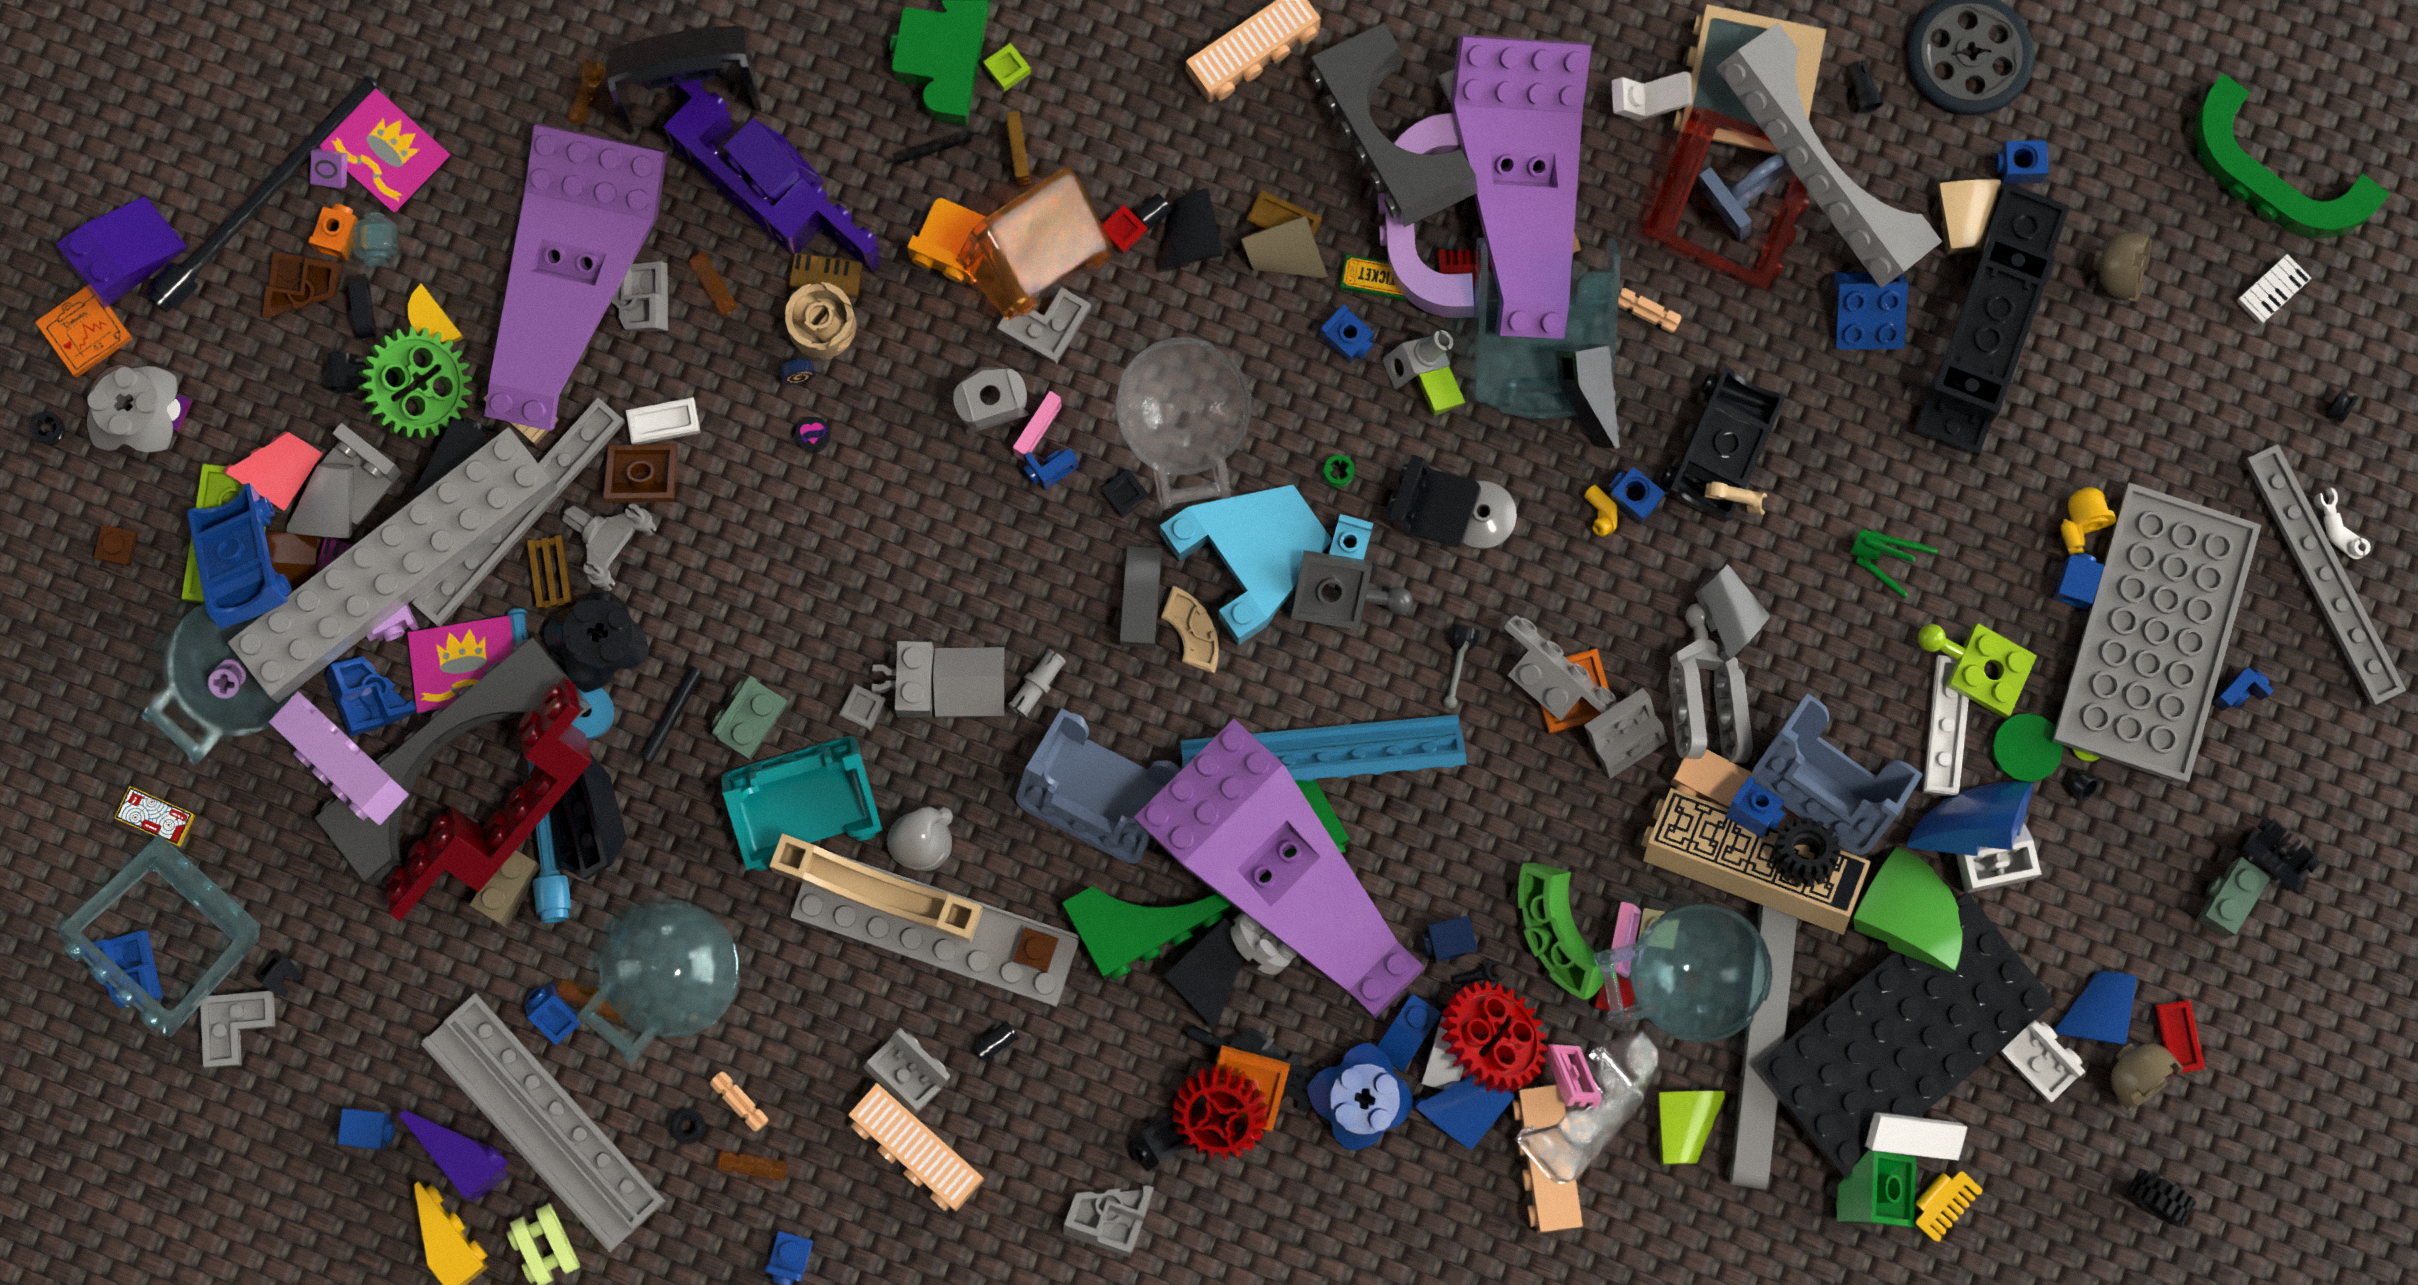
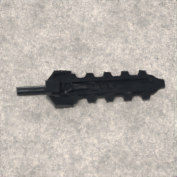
M1192 1024L1187 1038L1219 1053L1223 1045L1290 1063L1281 1101L1286 1096L1297 1100L1296 1109L1305 1113L1310 1107L1313 1108L1306 1088L1315 1075L1326 1068L1317 1064L1311 1070L1301 1065L1302 1057L1295 1053L1289 1058L1277 1054L1278 1045L1273 1044L1275 1039L1253 1028L1229 1042ZM1367 1088L1362 1090V1094L1356 1093L1355 1100L1360 1102V1108L1365 1107L1366 1103L1371 1101V1096L1367 1094ZM1321 1116V1121L1328 1124L1331 1123L1327 1118Z

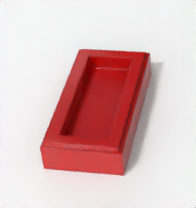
M2191 1000L2154 1006L2161 1045L2182 1065L2183 1070L2179 1074L2204 1070L2205 1065Z

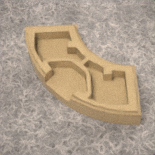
M1173 586L1161 620L1170 624L1181 637L1184 647L1182 664L1215 675L1219 646L1214 625L1207 611L1194 597L1184 590Z

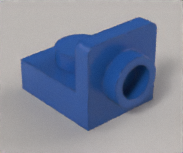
M1070 448L1063 453L1061 450L1052 453L1045 459L1044 463L1046 465L1043 467L1039 465L1031 452L1024 455L1027 466L1023 470L1034 485L1040 482L1045 490L1079 468L1078 458Z
M2247 667L2240 671L2212 702L2221 711H2224L2230 706L2238 708L2251 693L2259 700H2263L2273 692V689L2268 685L2269 680L2263 673Z
M551 982L543 988L540 986L534 989L526 999L525 1010L527 1018L555 1045L582 1023L581 1016L557 994L556 987Z
M778 1231L769 1265H766L765 1272L773 1274L771 1281L782 1285H792L793 1280L802 1283L814 1241Z

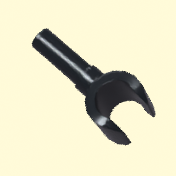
M1492 961L1485 965L1482 970L1454 976L1455 984L1476 980L1489 981L1490 984L1498 983L1505 976L1494 978L1490 975L1489 969L1490 967L1502 965V962Z

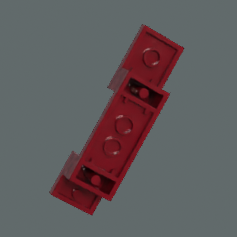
M563 677L557 685L552 684L542 696V703L535 711H528L519 724V732L524 757L534 763L535 766L530 773L529 780L523 787L519 785L512 791L508 798V804L501 812L496 811L486 823V829L451 807L445 815L440 814L433 821L430 833L423 841L418 840L413 844L408 852L406 861L400 867L395 866L389 872L385 883L388 912L391 916L401 921L444 870L477 892H480L590 765L592 761L586 734L571 724L581 712L574 683Z

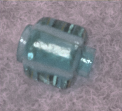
M381 213L366 214L364 219L356 222L353 227V250L356 257L363 260V263L369 266L389 264L399 251L396 223L385 218V215Z

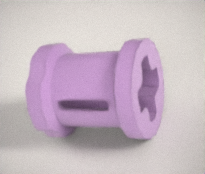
M227 658L219 663L209 676L208 687L211 693L222 699L233 697L239 691L240 685L246 680V668L239 660L234 658ZM223 674L228 675V680L231 681L232 683L227 682V676H225V675H223Z

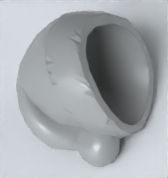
M929 806L919 808L897 819L889 829L887 837L888 850L894 860L903 867L916 871H931L940 867L949 858L952 850V836L947 826L952 822V811L946 807L936 810Z

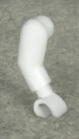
M2326 489V494L2329 498L2328 504L2324 502L2322 493L2317 494L2314 497V505L2318 509L2324 510L2325 517H2323L2329 541L2353 559H2360L2366 556L2370 551V543L2343 526L2341 515L2337 513L2335 507L2338 500L2335 489Z

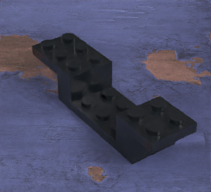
M2005 183L1970 276L1973 280L1944 359L1935 371L1913 433L1976 457L1980 455L1991 423L2002 407L2055 262L2056 256L2053 253L2068 215L2069 205L2013 184Z

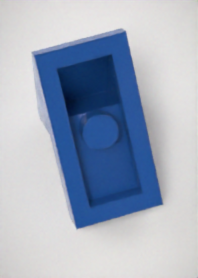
M1412 994L1377 1048L1387 1055L1393 1067L1403 1073L1442 1013Z

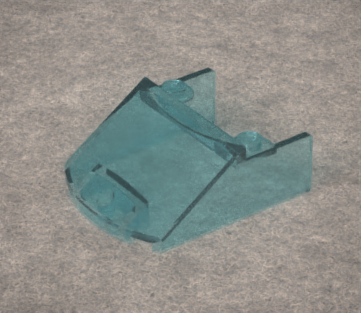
M1477 238L1473 317L1474 395L1476 400L1499 408L1501 412L1520 417L1546 419L1577 415L1559 386L1555 350L1586 344L1609 345L1613 361L1612 377L1614 387L1621 254L1615 239H1607L1606 271H1590L1579 280L1577 299H1569L1565 338L1556 339L1499 336L1495 333L1500 298L1493 271L1488 270V250L1484 238Z

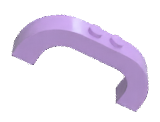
M1453 113L1439 114L1423 119L1408 128L1395 142V145L1402 149L1424 155L1446 154L1458 149L1462 151ZM1378 193L1379 214H1386V225H1379L1380 245L1387 246L1390 271L1399 290L1411 303L1433 315L1448 318L1474 317L1472 273L1442 274L1428 268L1420 260L1416 251L1414 223L1403 227L1398 216L1392 218L1384 202V199H1386L1385 194Z

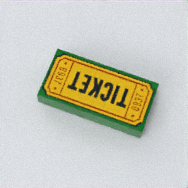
M1346 254L1340 290L1407 302L1408 299L1399 290L1393 279L1389 262Z

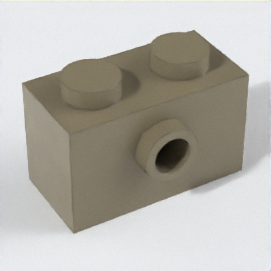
M515 850L481 891L477 892L469 906L506 928L532 887V881L537 879L541 872V866Z

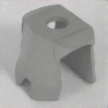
M980 367L966 376L953 391L956 411L962 421L969 425L966 430L967 434L1029 416L1028 411L1024 409L1027 402L1025 383L1019 373L1013 369ZM987 386L996 387L1000 392L999 401L994 405L984 404L980 399V393L983 388Z

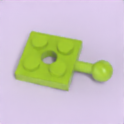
M1979 623L1972 625L1963 647L1947 639L1944 630L1935 624L1924 626L1918 634V642L1924 650L1929 652L1941 650L1957 659L1945 686L2003 718L2010 717L2037 655ZM1988 661L1994 663L1998 668V676L1995 680L1988 678L1985 674L1984 667Z

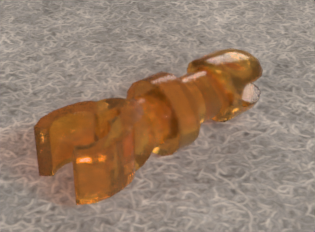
M586 59L582 65V83L576 87L575 93L577 97L574 105H571L568 112L569 121L575 125H582L585 122L589 112L587 108L590 99L593 100L596 95L594 88L605 75L606 65L599 61L593 63Z

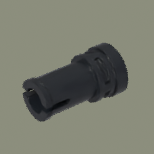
M1861 60L1860 63L1859 61L1853 62L1846 67L1855 91L1856 107L1858 113L1861 114L1875 111L1884 105L1878 87L1874 86L1866 60Z

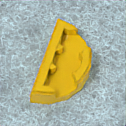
M420 284L412 293L408 303V319L416 333L418 334L420 329L424 327L428 328L429 338L434 333L440 332V343L442 344L449 340L456 343L464 339L425 287Z

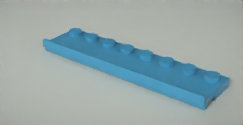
M1458 715L1251 734L1284 764L1294 781H1312L1317 778L1328 777L1346 778L1351 775L1360 774L1380 775L1392 771H1418L1424 768H1452L1456 765H1467L1466 750ZM1215 737L1180 740L1183 768Z

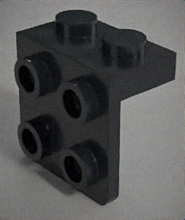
M1411 455L1409 464L1403 465L1399 475V484H1401L1397 496H1392L1389 502L1387 514L1390 516V521L1397 531L1452 547H1460L1463 544L1479 499L1481 486L1476 481L1430 469L1425 458Z

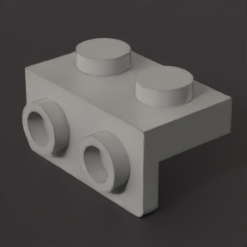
M901 1028L894 1032L890 1040L863 1067L914 1116L942 1090L950 1078L944 1065L938 1059L928 1055L920 1047L918 1040L914 1036L906 1034Z

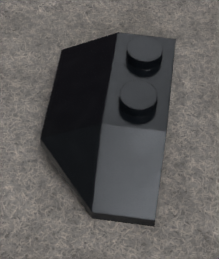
M591 753L592 762L549 811L557 865L584 880H588L613 865L627 839L611 777Z

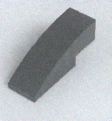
M1127 546L1120 646L1155 649L1162 548Z

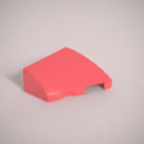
M285 431L273 438L269 445L258 447L251 451L249 457L234 466L231 464L226 466L223 472L241 485L250 483L262 498L267 497L271 504L285 511L323 453L295 435Z

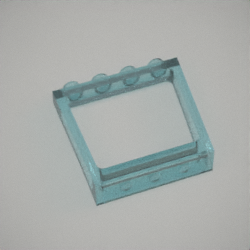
M159 834L120 873L59 927V937L66 943L64 949L75 961L83 958L91 966L89 971L99 983L104 984L108 981L116 988L114 994L124 1006L129 1007L133 1004L142 1012L140 1018L149 1029L155 1030L158 1027L170 1038L259 941L261 925ZM150 871H155L233 941L173 1010L163 1008L81 933L86 926Z

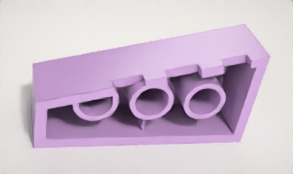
M299 691L269 721L277 731L297 748L293 754L308 768L312 764L315 766L312 773L326 785L330 782L334 783L330 790L344 803L349 799L353 801L348 807L363 821L369 816L380 826L409 796L398 783Z

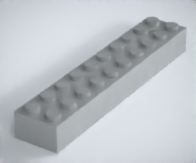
M508 427L288 595V602L263 614L227 643L266 693L279 703L553 493L557 488L510 427Z

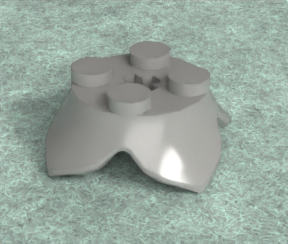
M116 365L104 370L93 383L87 399L90 406L87 416V428L93 445L107 451L116 450L124 444L137 451L147 453L167 450L173 434V422L167 412V407L175 400L178 392L176 376L163 369L150 366L129 368L125 365ZM129 400L133 407L126 411L122 408L124 403Z

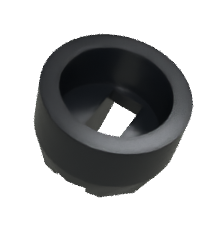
M2076 771L2074 773L2077 777L2074 780L2071 778L2068 780L2069 789L2078 799L2086 801L2095 794L2100 780L2088 771Z

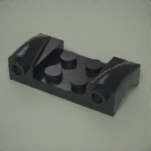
M1727 366L1719 369L1715 374L1709 373L1705 378L1701 392L1705 393L1703 401L1706 404L1681 460L1676 462L1674 466L1668 465L1660 479V483L1664 485L1663 491L1665 494L1723 523L1733 518L1739 502L1705 497L1706 484H1712L1713 481L1724 483L1731 487L1746 489L1786 398L1781 393L1773 392L1748 382Z

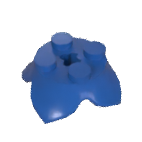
M1363 1043L1351 1048L1344 1055L1343 1061L1339 1066L1326 1068L1318 1072L1306 1088L1312 1107L1318 1114L1331 1122L1334 1137L1349 1150H1359L1374 1144L1386 1130L1397 1127L1404 1122L1413 1107V1098L1409 1086L1404 1080L1396 1076L1387 1055L1371 1043ZM1367 1088V1094L1371 1096V1101L1366 1103L1365 1107L1360 1108V1102L1355 1100L1356 1093L1362 1094V1089Z

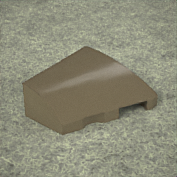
M1306 215L1241 238L1253 270L1317 278L1328 276Z

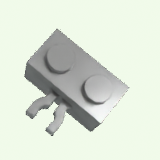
M897 641L896 669L873 664V674L882 673L887 678H896L895 681L886 680L880 685L872 684V693H884L890 689H895V712L897 717L932 718L935 654L933 643Z

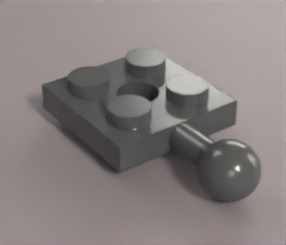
M1303 550L1290 610V618L1359 630L1364 603L1386 605L1391 613L1401 615L1410 610L1413 598L1411 593L1403 587H1395L1389 592L1368 589L1373 567L1372 561ZM1328 583H1335L1341 587L1340 592L1334 597L1323 595L1321 590Z

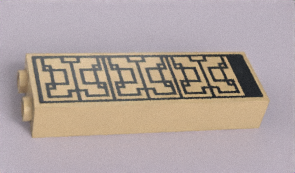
M1670 788L1666 801L1659 799L1652 817L1657 820L1654 828L1651 826L1647 827L1641 846L1647 847L1643 861L1844 935L1871 861L1841 850L1832 876L1829 879L1825 878L1823 884L1818 885L1815 880L1813 887H1806V881H1802L1801 886L1794 885L1795 878L1792 877L1789 882L1784 879L1785 871L1779 874L1776 870L1777 864H1773V850L1782 828L1778 827L1775 831L1769 828L1762 839L1728 819L1726 815L1729 809L1673 788ZM1797 845L1793 848V851L1803 859L1815 860L1820 857L1817 850L1808 845Z

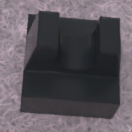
M278 949L272 953L254 974V977L270 992L273 991L283 997H286L289 993L282 985L283 978L293 976L299 981L303 977L294 963Z

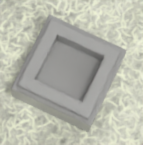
M854 684L839 716L872 731L887 700Z

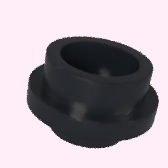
M690 1108L682 1109L675 1113L670 1122L672 1136L682 1144L696 1143L703 1137L706 1130L704 1117L698 1111ZM687 1120H692L695 1125L691 1133H684L682 1130V1124Z

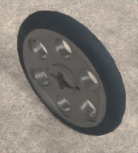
M1938 0L1924 10L1912 26L1907 41V62L1916 85L1930 101L1945 110L1957 114L1982 115L1995 112L2009 105L2022 93L2030 80L2034 67V46L2031 34L2021 17L2011 7L1999 0ZM1962 14H1969L1974 17L1976 26L1970 30L1963 29L1958 23V17ZM1993 28H2000L2005 31L2007 40L2001 44L1994 43L1989 37V31ZM1935 32L1944 33L1949 40L1948 46L1944 48L1934 46L1930 39L1931 35ZM1967 47H1971L1972 52L1978 53L1974 61H1970L1968 55H1963ZM1997 60L2006 61L2010 65V74L2006 76L1996 74L1992 67L1993 62ZM1945 64L1951 68L1952 77L1948 80H1941L1936 77L1934 68L1937 65ZM1971 78L1980 80L1983 84V92L1971 94L1966 89L1965 82Z

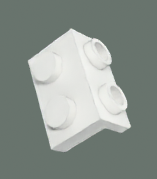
M2034 1020L1999 1053L2050 1104L2076 1078L2081 1077L2085 1070L2080 1066L2083 1063L2080 1057L2070 1048L2064 1050L2055 1040L2057 1035L2050 1026L2044 1022L2039 1024Z

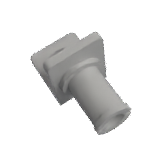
M1440 330L1435 332L1433 336L1401 343L1383 358V363L1394 388H1401L1416 375L1448 367L1450 362L1445 352L1453 347L1451 335L1447 331ZM1396 358H1399L1403 363L1404 372L1402 376H1399L1395 370Z

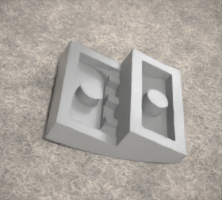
M1643 688L1584 725L1593 749L1610 779L1668 742L1664 726L1655 715L1651 698Z

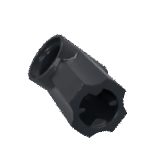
M343 352L328 353L324 389L336 393H353L355 389H359L358 386L368 383V379L360 376L359 372L370 369V367L363 362V358H359L356 355ZM387 370L385 379L392 387L395 386L396 373L392 370Z

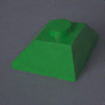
M1868 1150L1853 1167L1852 1174L1843 1179L1838 1185V1198L1836 1200L1837 1222L1914 1228L1916 1156Z

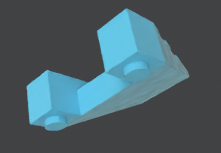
M1294 485L1188 506L1160 525V535L1179 562L1210 542L1245 592L1219 610L1220 621L1238 646L1266 628L1284 602L1292 595L1296 587L1303 550L1324 553L1332 542L1331 537Z

